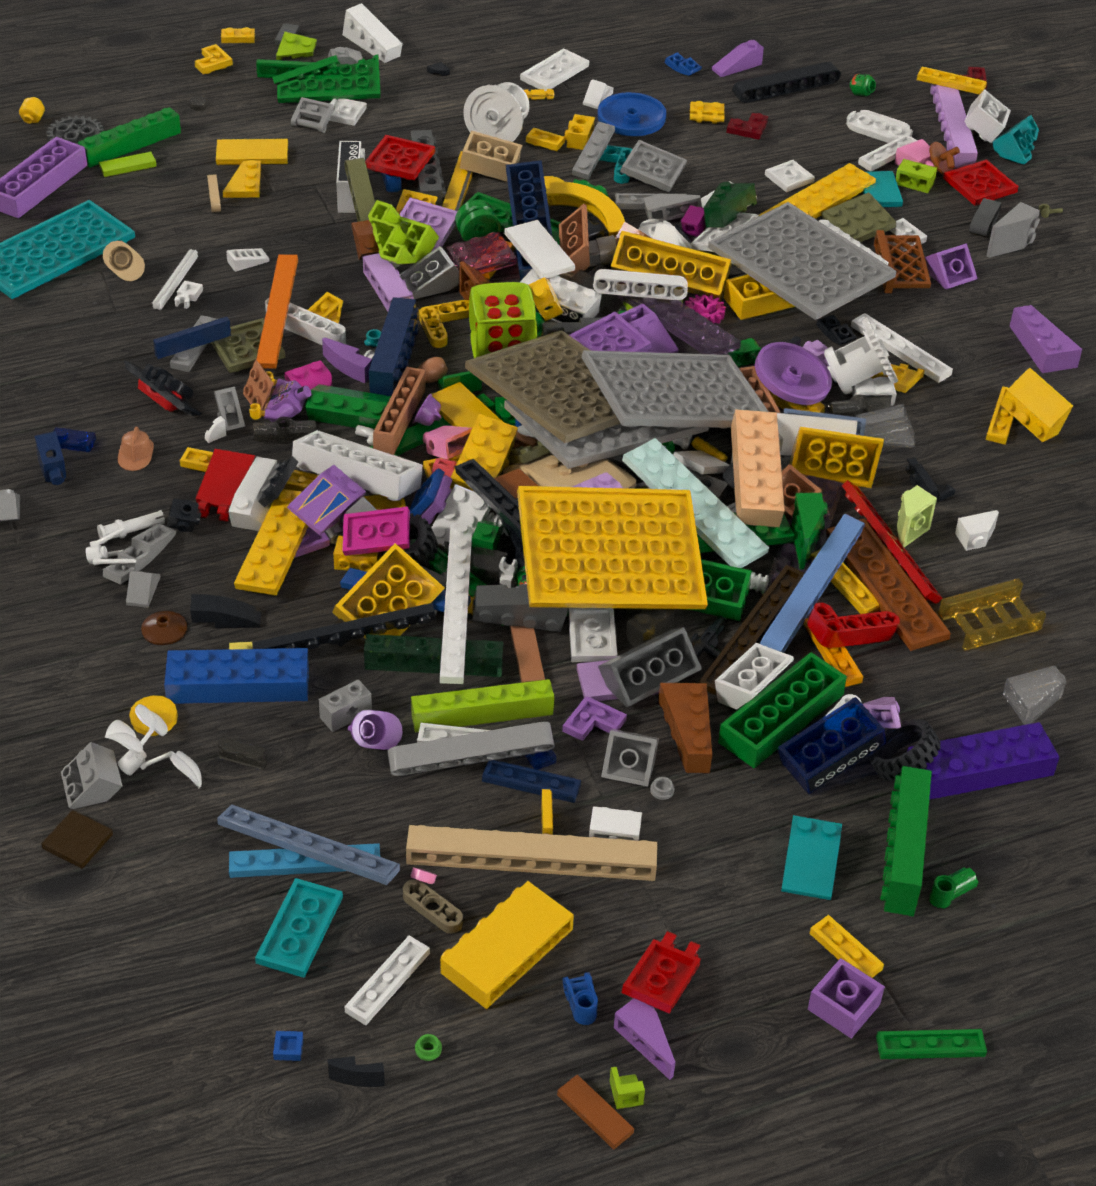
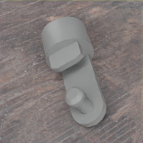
M614 235L589 241L590 266L612 264L617 247Z

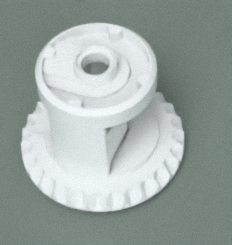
M504 82L498 85L489 84L475 89L465 102V124L469 132L472 130L513 142L520 134L523 120L528 115L529 100L524 90L514 83Z
M868 317L862 320L865 328L863 331L864 337L836 351L833 347L824 351L829 364L827 366L834 382L838 383L842 392L846 395L853 391L851 386L880 372H883L884 376L887 375L891 383L898 382L888 359L889 353L883 341H879Z

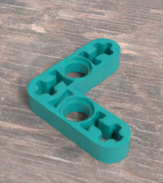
M607 145L599 160L616 163L614 170L615 182L620 184L629 182L630 177L620 171L627 159L626 157L629 156L633 149Z

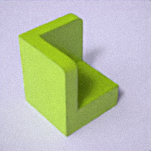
M611 1067L610 1085L616 1109L643 1105L645 1094L643 1081H638L635 1074L619 1077L617 1067Z

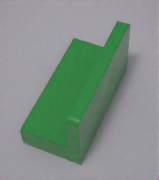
M470 371L447 375L438 379L440 390L458 382H461L470 392L482 390V380Z

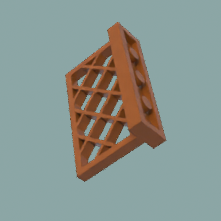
M876 230L874 240L875 253L888 261V266L896 270L895 277L883 283L884 293H892L893 288H930L931 281L919 235H885L884 230ZM888 242H895L897 245L893 246ZM907 242H915V245L911 246ZM902 246L903 248L907 249V251L903 252L899 248ZM896 253V254H898L900 257L896 258V257L892 256L891 254ZM914 253L918 255V257L914 258L910 254ZM905 258L906 260L910 261V263L906 264L902 260ZM898 265V266L902 267L903 269H902V270H898V269H896L894 266ZM917 265L921 269L918 271L917 269L913 268V266ZM909 271L914 275L910 277L909 275L905 274V272ZM901 277L906 281H897V279ZM919 277L925 281H917L916 278Z

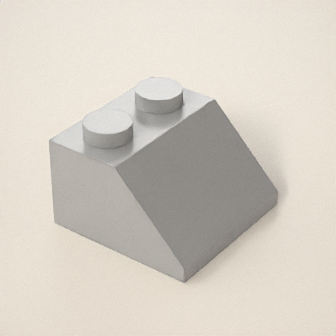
M617 729L610 730L601 777L648 787L656 759L659 738Z

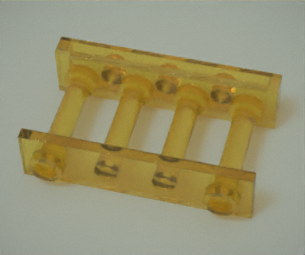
M1018 578L944 598L941 601L938 615L942 621L955 618L965 632L962 648L966 651L1041 630L1046 613L1044 611L1034 614L1030 612L1020 599L1023 583ZM1012 602L1023 617L1012 619L1002 604ZM993 607L1003 622L993 625L983 609ZM974 613L984 627L974 630L963 615Z

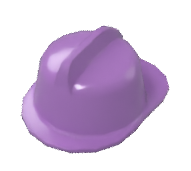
M431 393L418 410L412 424L417 422L430 426L435 420L439 421L441 419L439 414L441 404L432 397Z
M363 710L355 716L351 725L348 726V730L351 731L355 742L359 746L371 749L385 750L395 747L401 740L403 733L399 719L394 714L383 711Z

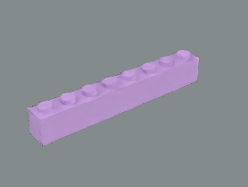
M931 84L930 93L933 95V103L936 104V113L939 114L938 121L941 122V131L944 132L947 151L956 146L960 149V153L953 156L955 168L976 163L978 152L971 130L964 122L966 113L959 90Z

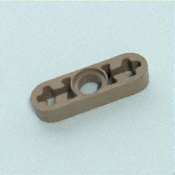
M409 880L404 884L403 899L408 905L446 933L453 934L461 930L463 914L458 908L419 880ZM434 902L440 907L436 910H429L426 908V905Z

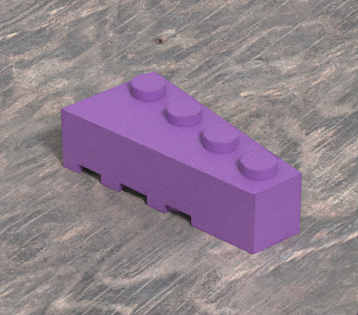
M1032 305L1013 309L1010 328L1042 373L1078 368L1082 348Z

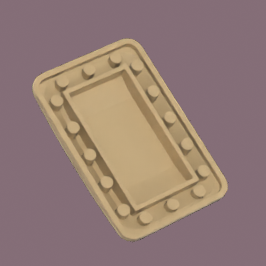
M551 452L527 463L511 464L503 470V474H506L516 469H521L539 486L572 487L605 472L616 479L623 488L634 489L637 485L636 479L608 459L568 469Z

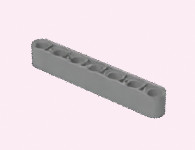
M537 722L396 746L388 750L391 775L403 776L544 752L554 748L551 724L549 722Z

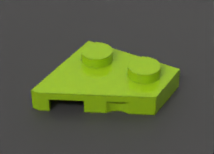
M284 32L276 54V60H282V57L291 56L292 59L301 56H313L317 39Z

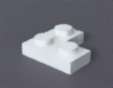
M904 218L897 220L896 228L890 230L895 235H919L921 244L927 241V235ZM888 242L893 246L897 245L895 242ZM907 242L911 246L915 245V242ZM902 246L899 248L903 252L907 250Z

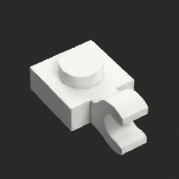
M502 557L499 563V568L502 571L500 585L514 588L518 567L517 560L514 559L512 565L505 562L506 558Z

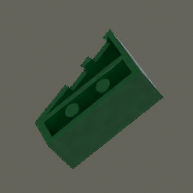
M720 183L703 207L706 227L724 228L737 218L739 212L744 213L749 205L754 206L757 204L755 184Z

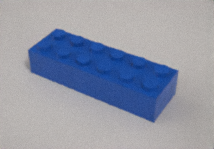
M308 648L168 651L164 683L166 698L170 699L174 704L308 701Z

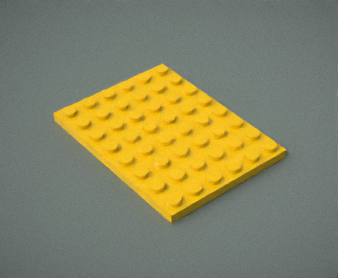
M518 486L517 495L529 607L706 609L708 603L690 490Z

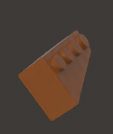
M660 683L658 702L664 711L666 723L670 726L671 736L677 744V751L686 773H710L712 745L707 683Z

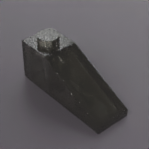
M444 541V551L448 555L449 542ZM471 546L470 572L485 584L500 585L502 571L499 568V563L502 557H505V562L508 564L507 552Z

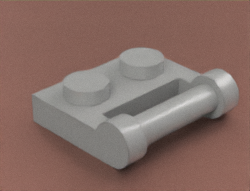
M302 97L291 118V125L317 129L318 132L324 133L334 111V105ZM304 116L312 119L320 120V122L318 123L305 119H300V117Z

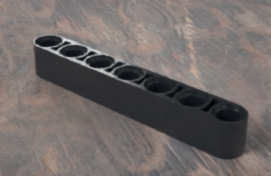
M824 62L739 81L734 84L732 92L742 103H748L832 84L840 79L841 72L831 62Z

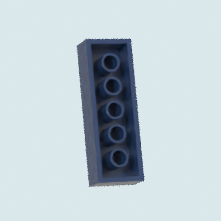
M392 298L369 369L370 393L392 396L406 367H408V359H411L412 356L411 347H415V335L419 334V324L416 323V320L419 318V308H416V300Z

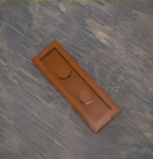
M576 1075L557 1090V1096L613 1150L634 1134V1128L580 1076Z

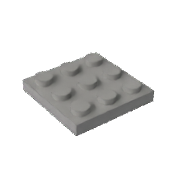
M638 140L622 165L620 172L641 180L646 184L653 185L660 190L670 192L684 169L687 160Z

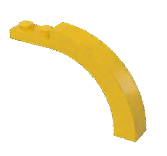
M550 182V188H546L548 206L568 205L579 208L585 204L587 211L595 215L604 224L609 236L614 235L616 237L625 222L618 206L609 197L594 188L571 182Z

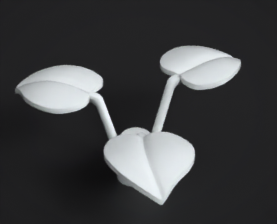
M138 704L135 707L137 717L149 727V731L141 741L136 738L135 732L124 722L115 720L109 725L105 738L115 740L129 749L118 761V766L124 773L132 775L139 767L144 770L147 766L170 757L172 763L190 778L198 789L201 787V772L197 764L181 751L176 753L170 751L145 762L147 755L143 751V745L154 731L161 736L166 735L168 732L166 723L159 715L150 711L142 704Z

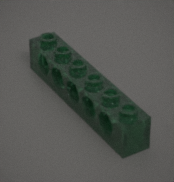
M366 634L364 646L365 670L440 674L443 638ZM466 640L464 675L502 677L504 642Z

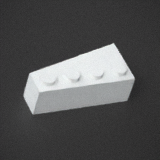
M362 3L346 10L343 36L370 54H379V59L384 63L400 57L402 43Z

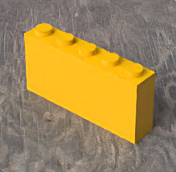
M527 881L523 886L517 887L505 902H500L487 918H482L470 933H465L452 949L449 948L442 954L440 959L441 974L485 1009H488L573 930L574 914Z

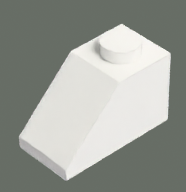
M997 510L958 518L955 535L966 551L986 546L996 526L999 514Z

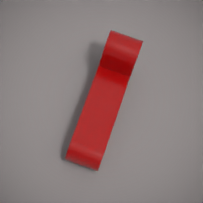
M821 602L814 605L807 621V625L817 641L826 648L889 641L892 639L900 623L899 617L890 611L838 617L831 606Z

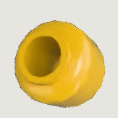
M36 97L26 98L19 109V115L28 124L38 123L45 112L42 101Z

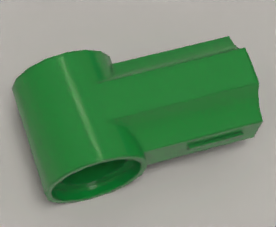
M964 867L948 876H937L929 895V901L937 908H947L953 899L977 887L976 873L971 868Z

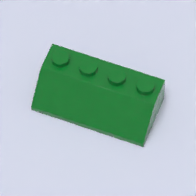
M318 384L311 389V396L308 397L306 411L308 419L311 421L352 428L361 425L375 430L391 396Z

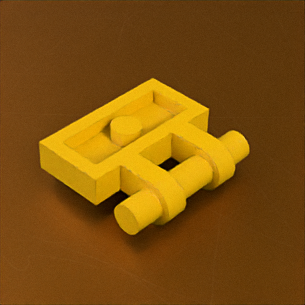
M702 101L690 102V120L696 121V123H702V121L712 122V124H717V122L724 123V104L718 102L705 103Z

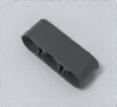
M984 198L972 219L969 232L987 237L999 215L1002 203Z

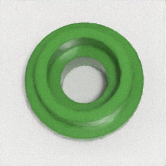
M432 1034L421 1036L415 1044L416 1055L425 1061L438 1058L442 1051L440 1040Z

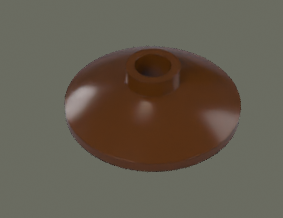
M160 611L151 614L144 620L141 631L143 637L148 642L155 645H169L183 638L187 631V623L185 618L176 612Z

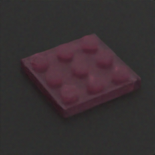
M492 232L483 237H475L469 241L457 242L447 246V252L459 272L460 262L462 261L481 272V274L517 264L516 256L500 232Z

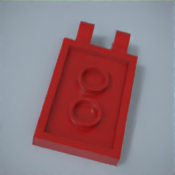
M214 449L196 496V502L199 503L198 511L201 512V517L207 518L211 506L218 507L217 514H220L219 520L228 521V511L234 495L254 462L255 455Z
M669 931L666 932L661 942L653 939L623 984L621 993L670 1014L699 968L701 959L698 958L697 952L701 945L691 941L685 952L676 949L673 942L677 935Z

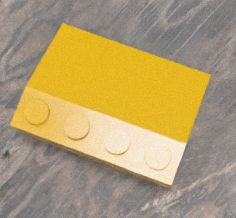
M800 427L793 445L790 465L808 479L844 484L849 480L856 486L872 488L884 439Z
M395 543L335 605L332 613L339 619L347 622L429 604L436 599L445 587ZM396 628L390 629L378 635L374 633L364 635V638L386 652L407 628L401 630Z

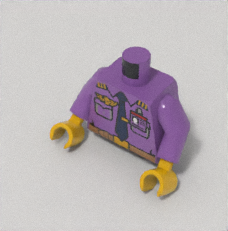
M266 371L274 383L273 386L275 385L276 387L272 388L264 410H261L260 404L253 403L250 405L251 409H249L252 419L256 420L263 416L264 419H269L276 427L301 412L306 398L311 396V390L306 385L302 387L295 380L290 382L283 379L276 380L272 372Z

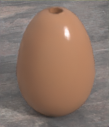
M441 357L429 358L418 367V369L426 370V383L436 382L448 372L447 366Z

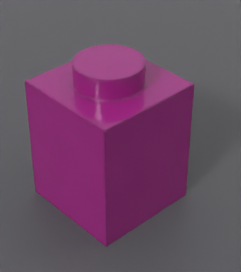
M689 206L681 220L682 229L686 234L698 237L703 233L706 228L704 208Z

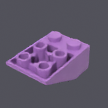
M644 304L619 314L651 342V349L647 352H678L679 349L657 315Z

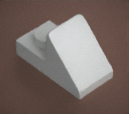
M591 80L583 105L598 109L600 102L613 94V87L607 86L603 82Z

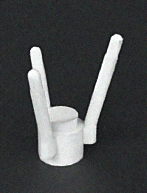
M122 527L97 541L90 542V547L86 548V557L89 564L95 566L99 564L136 563L135 559H107L111 556H117L123 550L108 552L105 546L100 545L124 532L126 528Z

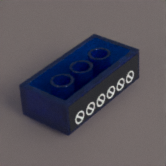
M854 697L778 747L780 761L802 788L810 794L885 745V729L865 706Z

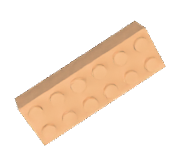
M735 409L731 424L736 516L745 525L780 527L785 510L777 413Z

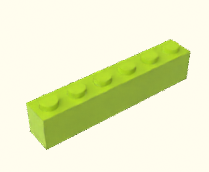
M550 679L411 696V714L415 733L419 732L421 723L463 727L553 715L554 693Z

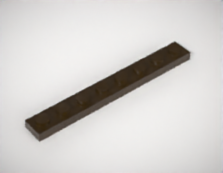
M786 564L699 681V683H707V692L717 696L715 680L755 643H759L805 573Z

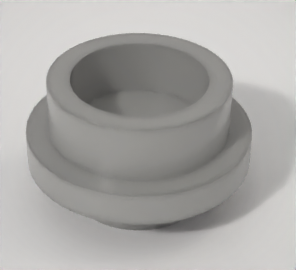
M666 777L656 778L650 787L651 794L660 800L671 798L675 790L672 781Z

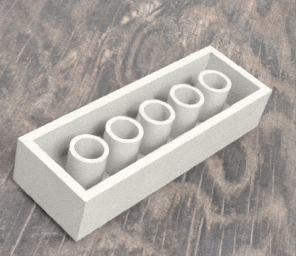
M318 430L293 441L292 456L298 461L297 467H300V470L312 471L319 476L332 465H335L361 488L370 491L374 495L386 496L392 501H398L421 488L422 464Z

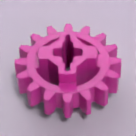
M705 294L701 297L695 295V298L689 297V301H685L683 313L686 319L690 318V323L696 322L697 326L700 323L704 327L708 324L714 326V322L719 324L720 320L724 319L726 307L724 302H719V298L713 299V295L709 297Z

